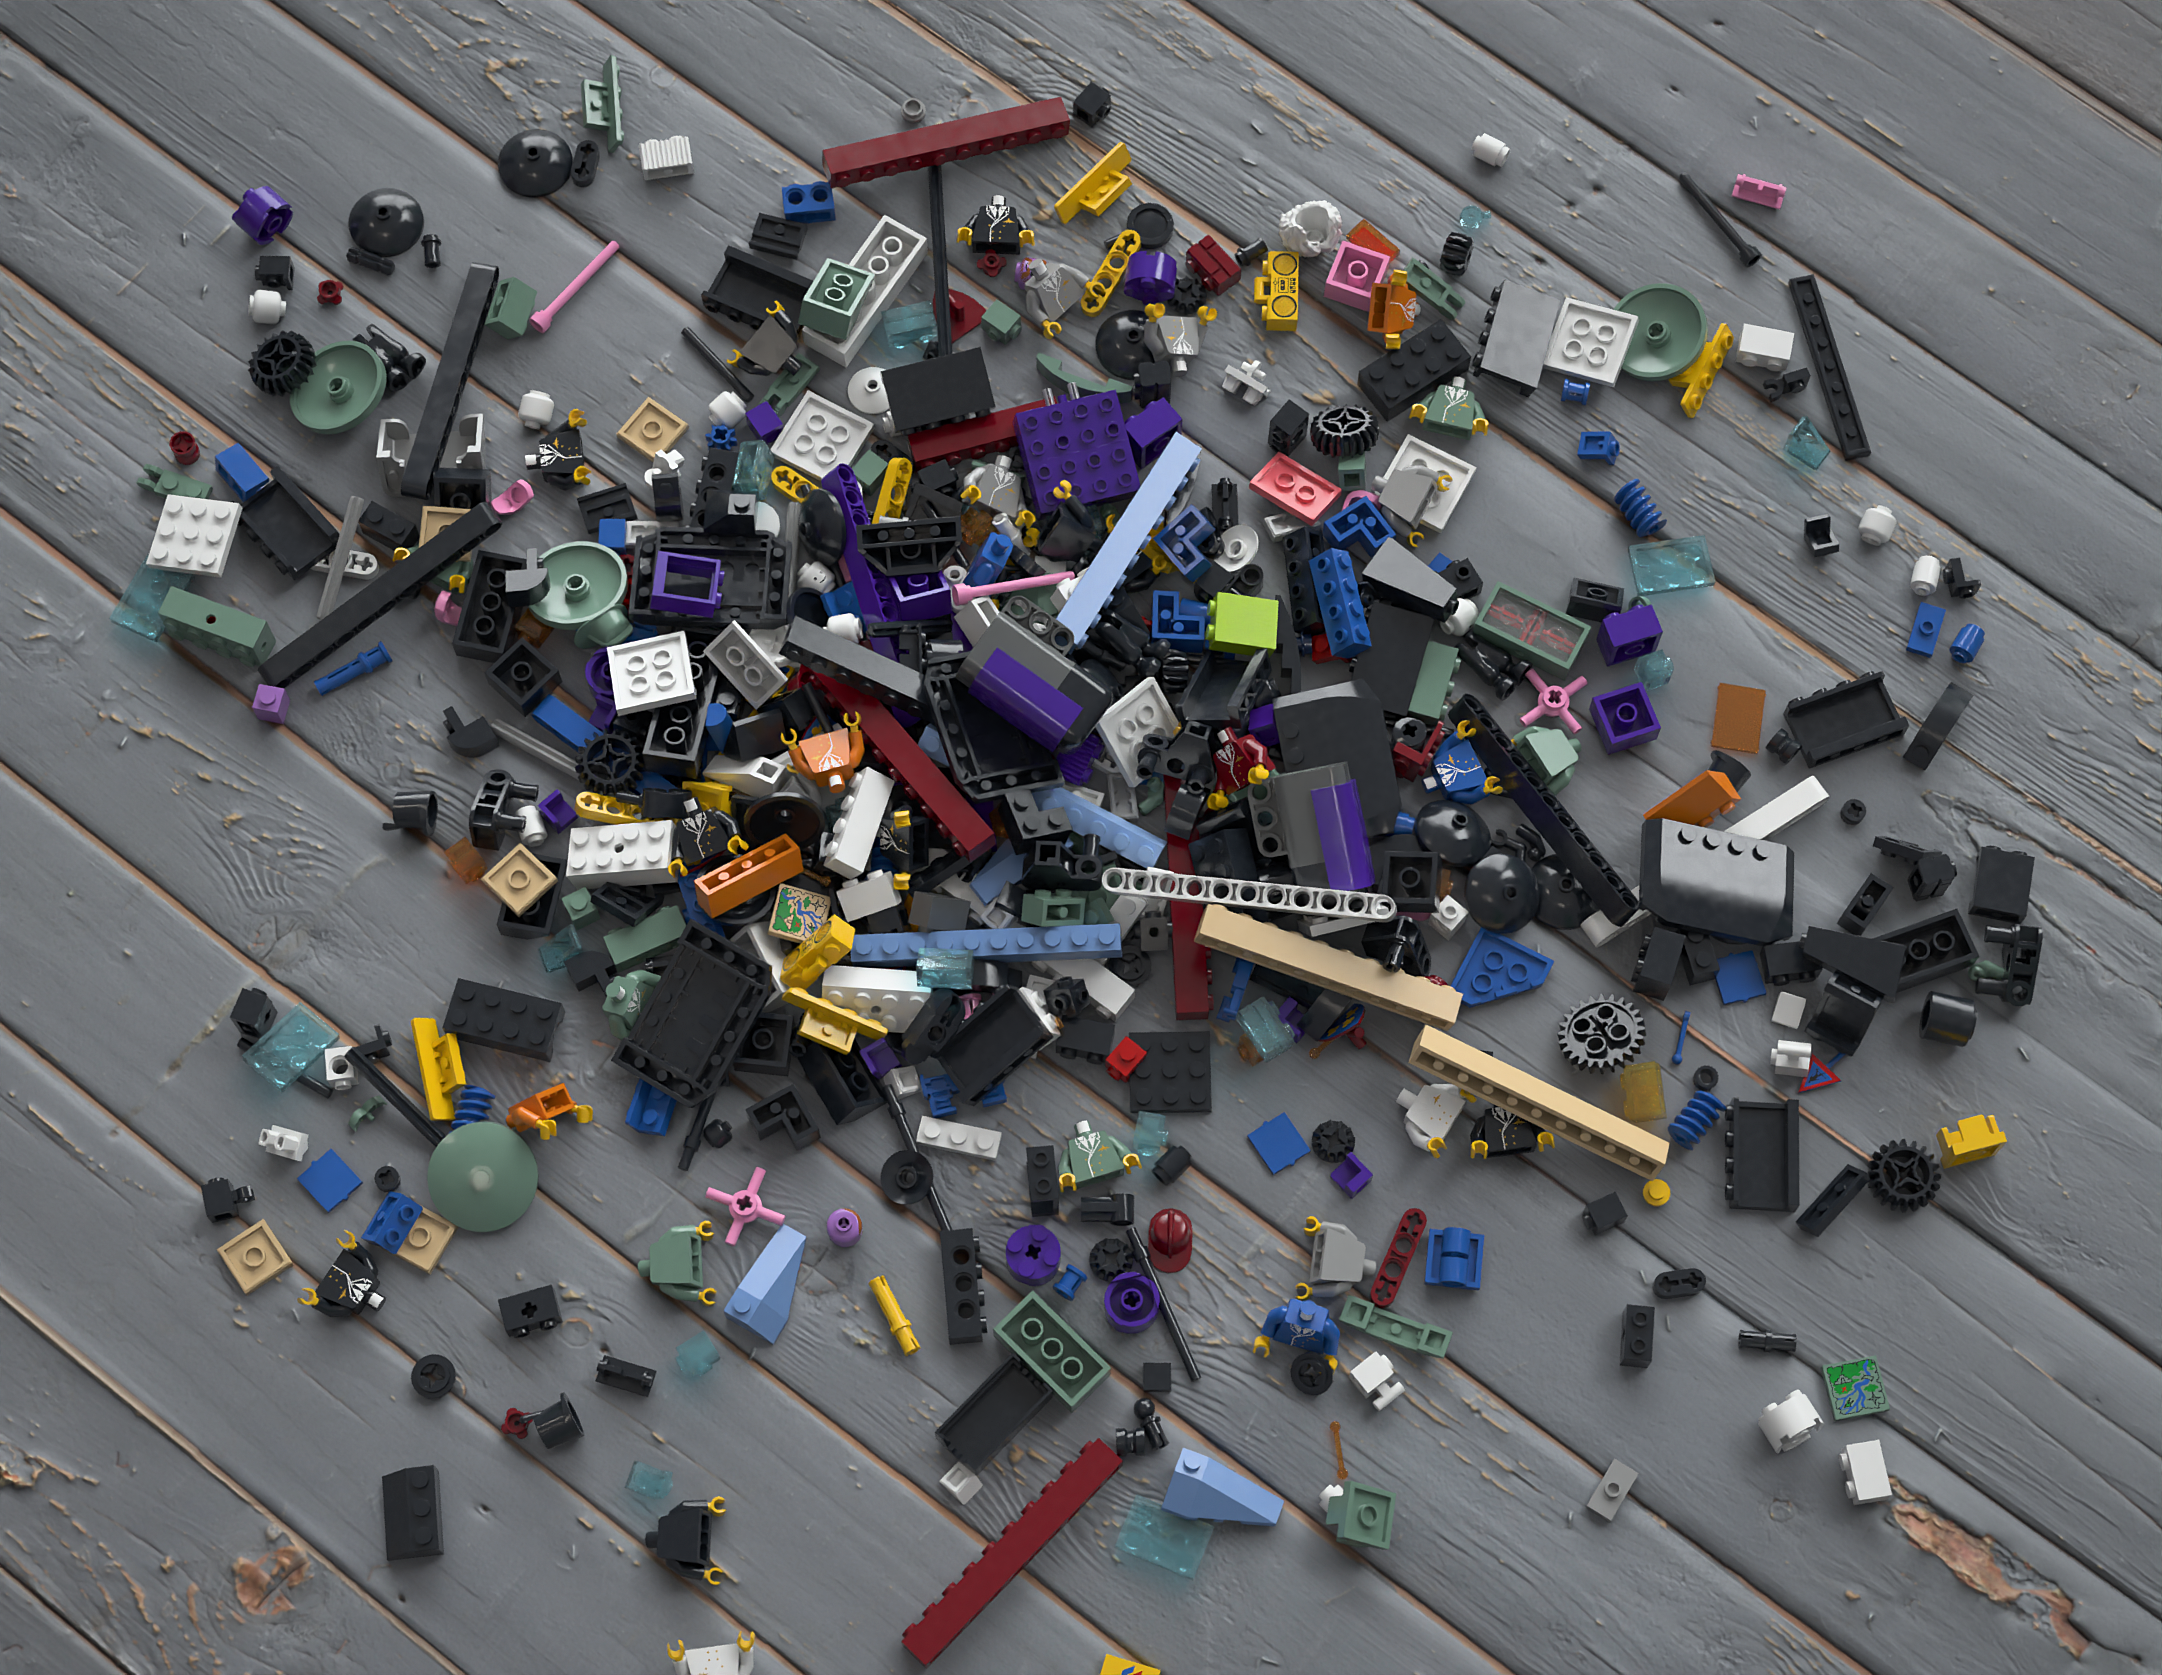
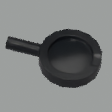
M1157 203L1140 204L1128 216L1126 230H1134L1139 234L1141 248L1143 249L1160 248L1168 243L1173 235L1174 221L1172 215L1165 207ZM1119 235L1104 241L1107 250L1113 247Z

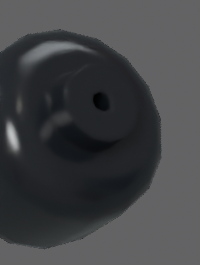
M714 1119L703 1130L707 1142L716 1148L723 1147L733 1137L730 1132L732 1126L726 1120L722 1122L720 1119Z

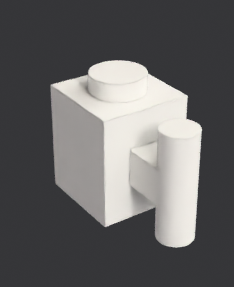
M1778 1040L1777 1049L1772 1048L1770 1064L1775 1065V1074L1807 1077L1811 1044Z
M1374 1352L1350 1371L1349 1378L1365 1398H1368L1375 1391L1380 1395L1379 1398L1372 1402L1375 1408L1380 1411L1401 1395L1405 1389L1399 1382L1391 1388L1387 1385V1382L1392 1379L1394 1374L1392 1371L1394 1367L1385 1355L1380 1356L1377 1352Z

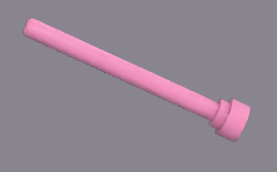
M611 241L545 310L535 312L529 318L530 324L540 333H545L551 326L552 317L619 249L618 243Z
M1073 571L977 587L966 586L964 583L952 586V597L956 606L965 605L975 597L1058 584L1066 578L1073 580L1075 579V574Z

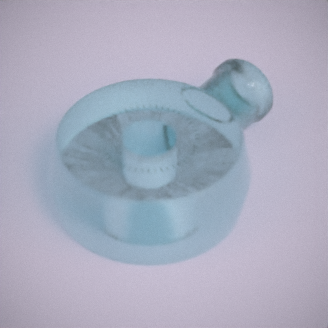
M1472 205L1465 207L1460 213V222L1467 229H1476L1481 225L1483 219L1491 218L1490 210L1482 212L1478 207Z

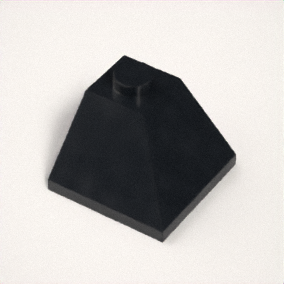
M707 489L703 532L755 535L759 491Z

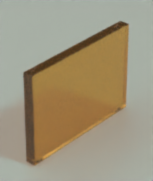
M1719 683L1711 747L1758 754L1766 690Z

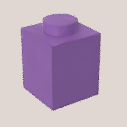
M259 684L252 709L260 720L284 724L290 699L283 688Z

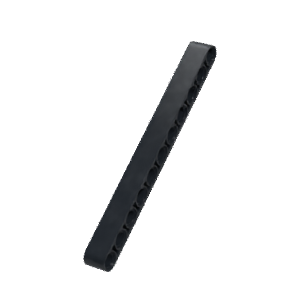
M472 262L402 478V496L429 500L434 487V476L441 465L498 284V266Z
M487 502L478 504L265 661L258 668V673L268 686L286 688L454 564L462 556L497 532L502 526L501 520Z
M1464 694L1448 712L1450 721L1456 728L1461 721H1470L1465 726V732L1468 733L1470 729L1474 728L1476 733L1472 737L1465 736V740H1469L1473 750L1495 777L1500 779L1499 782L1606 918L1615 926H1624L1639 910L1637 898L1480 701L1471 694Z

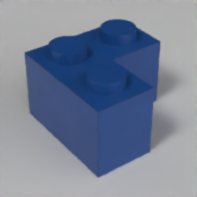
M1367 496L1325 521L1323 526V536L1332 548L1345 550L1358 541L1372 559L1388 537L1396 539V533Z
M1191 504L1153 539L1191 582L1197 580L1212 566L1197 546L1216 529Z
M1153 590L1150 643L1166 639L1171 643L1169 649L1202 653L1205 616L1179 615V591Z

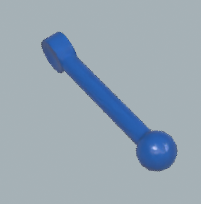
M1689 1011L1684 1012L1676 1054L1672 1056L1674 1064L1682 1062L1681 1052L1691 1013Z

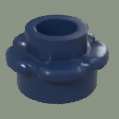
M1301 632V637H1296L1299 652H1302V656L1305 657V655L1312 654V635Z

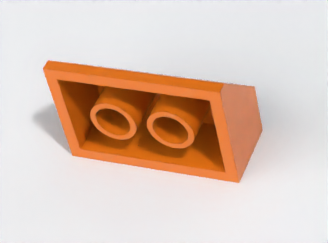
M1706 770L1647 811L1643 816L1646 820L1664 818L1707 828L1714 823L1713 819L1719 814L1725 815L1735 809V803L1740 801L1741 798L1725 773Z

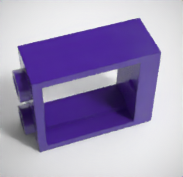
M658 551L650 609L713 618L714 608H720L722 593L717 592V587H722L724 571L720 570L721 560ZM666 572L711 578L708 600L663 593Z

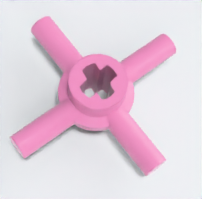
M1534 669L1529 670L1525 676L1540 694L1538 706L1519 719L1521 724L1527 727L1544 714L1548 717L1559 716L1571 732L1577 734L1582 727L1567 710L1569 697L1588 684L1587 680L1580 676L1564 688L1559 686L1548 687Z
M756 1167L747 1190L739 1191L733 1196L710 1187L708 1188L705 1197L729 1206L730 1214L734 1218L725 1240L726 1244L735 1246L744 1223L752 1222L758 1217L780 1226L783 1225L786 1216L762 1207L761 1200L757 1195L766 1170ZM749 1202L751 1208L746 1207L745 1210L742 1211L740 1205L745 1206L746 1203Z

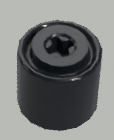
M1930 991L1925 999L1921 1013L1920 1038L1959 1047L1966 1046L1972 1038L1976 1026L1977 1010L1975 1009L1974 1000Z

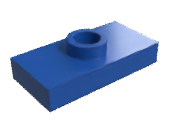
M1924 602L1920 603L1906 651L1928 658L1932 657L1946 609Z

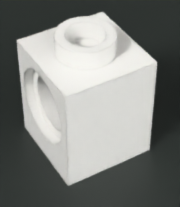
M1447 895L1440 903L1439 913H1431L1428 924L1449 941L1466 922L1468 911Z
M352 1046L325 1049L327 1081L332 1088L346 1090L350 1089L351 1085L359 1084L358 1070L345 1059L346 1052ZM348 1065L345 1073L336 1074V1069L339 1066Z

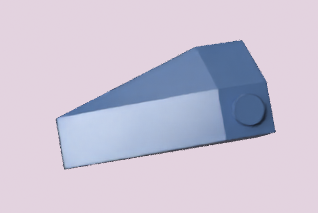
M1009 837L969 885L985 906L990 904L996 897H999L1006 881L1014 885L1022 884L1023 859L1026 854L1015 855ZM1068 838L1065 846L1071 851L1074 843Z
M785 1224L780 1226L725 1307L724 1314L727 1319L774 1345L788 1321L806 1236Z
M1183 1448L1161 1510L1186 1520L1197 1521V1518H1206L1222 1523L1223 1520L1240 1521L1241 1524L1275 1526L1284 1500L1210 1457Z

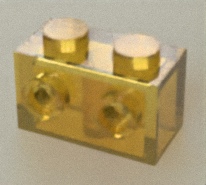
M1655 1061L1625 1065L1623 1069L1624 1074H1620L1622 1089L1626 1090L1627 1100L1623 1101L1626 1117L1629 1116V1119L1634 1123L1667 1119L1660 1065Z

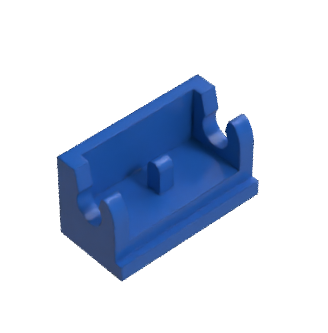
M239 443L215 456L216 471L242 502L253 496L269 482L266 474Z

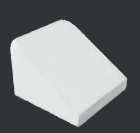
M996 897L981 915L980 919L991 929H1005L1018 917L994 907L998 899Z
M1780 992L1771 1022L1797 1029L1806 999Z
M914 1065L891 1069L883 1078L885 1085L892 1084L898 1100L922 1091Z
M959 1461L939 1481L962 1504H966L982 1487V1483L977 1476Z

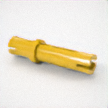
M882 1275L874 1278L868 1284L889 1322L891 1334L896 1336L905 1356L916 1353L921 1347L912 1333L910 1321L906 1320L885 1276Z

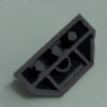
M960 516L856 525L858 552L887 578L939 573L962 544Z

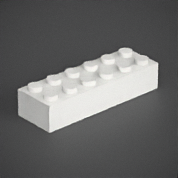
M884 215L849 263L850 266L875 274L867 297L849 336L844 340L804 326L802 329L804 344L840 365L847 367L927 255V238Z

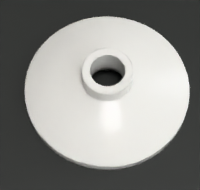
M868 367L858 371L851 378L848 385V397L856 409L867 414H879L890 409L880 377V372L885 369ZM872 384L877 385L875 389H870L868 386Z
M1237 525L1225 531L1221 535L1225 545L1224 552L1214 561L1230 573L1242 570L1243 567L1253 560L1258 550L1259 541L1256 532L1246 525Z

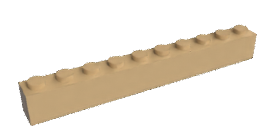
M1218 904L1207 905L1202 913L1194 939L1196 943L1448 1031L1455 1024L1463 996L1462 993L1456 992L1451 986L1433 984L1425 977H1414L1405 974V971L1402 969L1394 973V967L1392 972H1389L1377 960L1357 957L1349 950H1337L1329 947V944L1324 941L1306 939L1298 932H1287L1278 929V926L1273 923L1258 922L1253 920L1250 915L1227 911L1226 907Z
M1425 1025L1414 1042L1408 1063L1638 1175L1653 1181L1666 1163L1669 1142L1447 1034Z

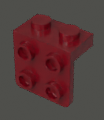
M1438 722L1422 754L1397 742L1392 752L1397 778H1405L1414 782L1417 775L1421 777L1424 775L1445 734L1441 730L1444 725L1443 722Z

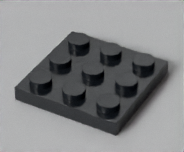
M1210 1031L1129 1032V1038L1147 1052V1056L1130 1074V1113L1212 1112Z

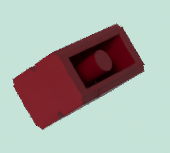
M1210 235L1205 236L1186 251V267L1192 274L1197 273L1202 278L1201 282L1209 292L1213 290L1217 296H1220L1229 287L1231 288L1240 281L1242 269Z

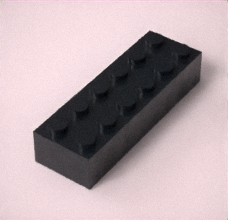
M677 626L676 632L684 631L686 635L696 699L654 709L643 750L645 771L697 779L709 735L705 726L707 709L709 704L714 703L722 674L720 669L703 650L722 631Z

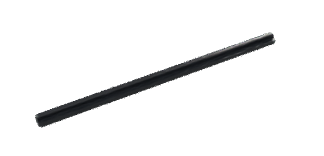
M933 165L928 167L938 352L939 357L952 354L942 169L941 165Z

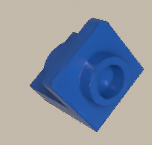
M1610 431L1581 432L1577 453L1580 459H1605L1609 465L1615 464L1616 456L1620 453V444Z

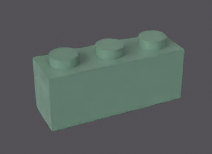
M1428 641L1408 709V718H1414L1437 726L1439 720L1444 721L1448 705H1444V700L1446 696L1451 697L1455 684L1450 679L1452 673H1458L1461 659L1457 658L1458 648Z
M677 905L673 907L665 906L656 912L657 914L646 917L635 927L614 928L607 933V936L603 937L618 973L645 962L646 958H653L679 947L678 940L686 924Z

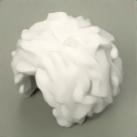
M1326 200L1305 202V204L1296 205L1295 209L1292 208L1286 214L1280 215L1279 236L1282 239V245L1289 252H1299L1300 257L1318 256L1320 252L1331 253L1336 247L1340 236H1342L1340 213L1336 207H1333L1331 203H1327Z

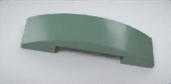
M1039 352L1036 356L1039 372L1054 386L1068 394L1067 385L1069 383L1072 385V382H1076L1080 398L1115 389L1119 404L1131 402L1133 398V386L1110 378L1106 386H1102L1062 371L1061 360Z
M1348 1295L1339 1319L1340 1322L1374 1338L1410 1351L1444 1359L1453 1332L1429 1323L1424 1325L1377 1308L1375 1304Z

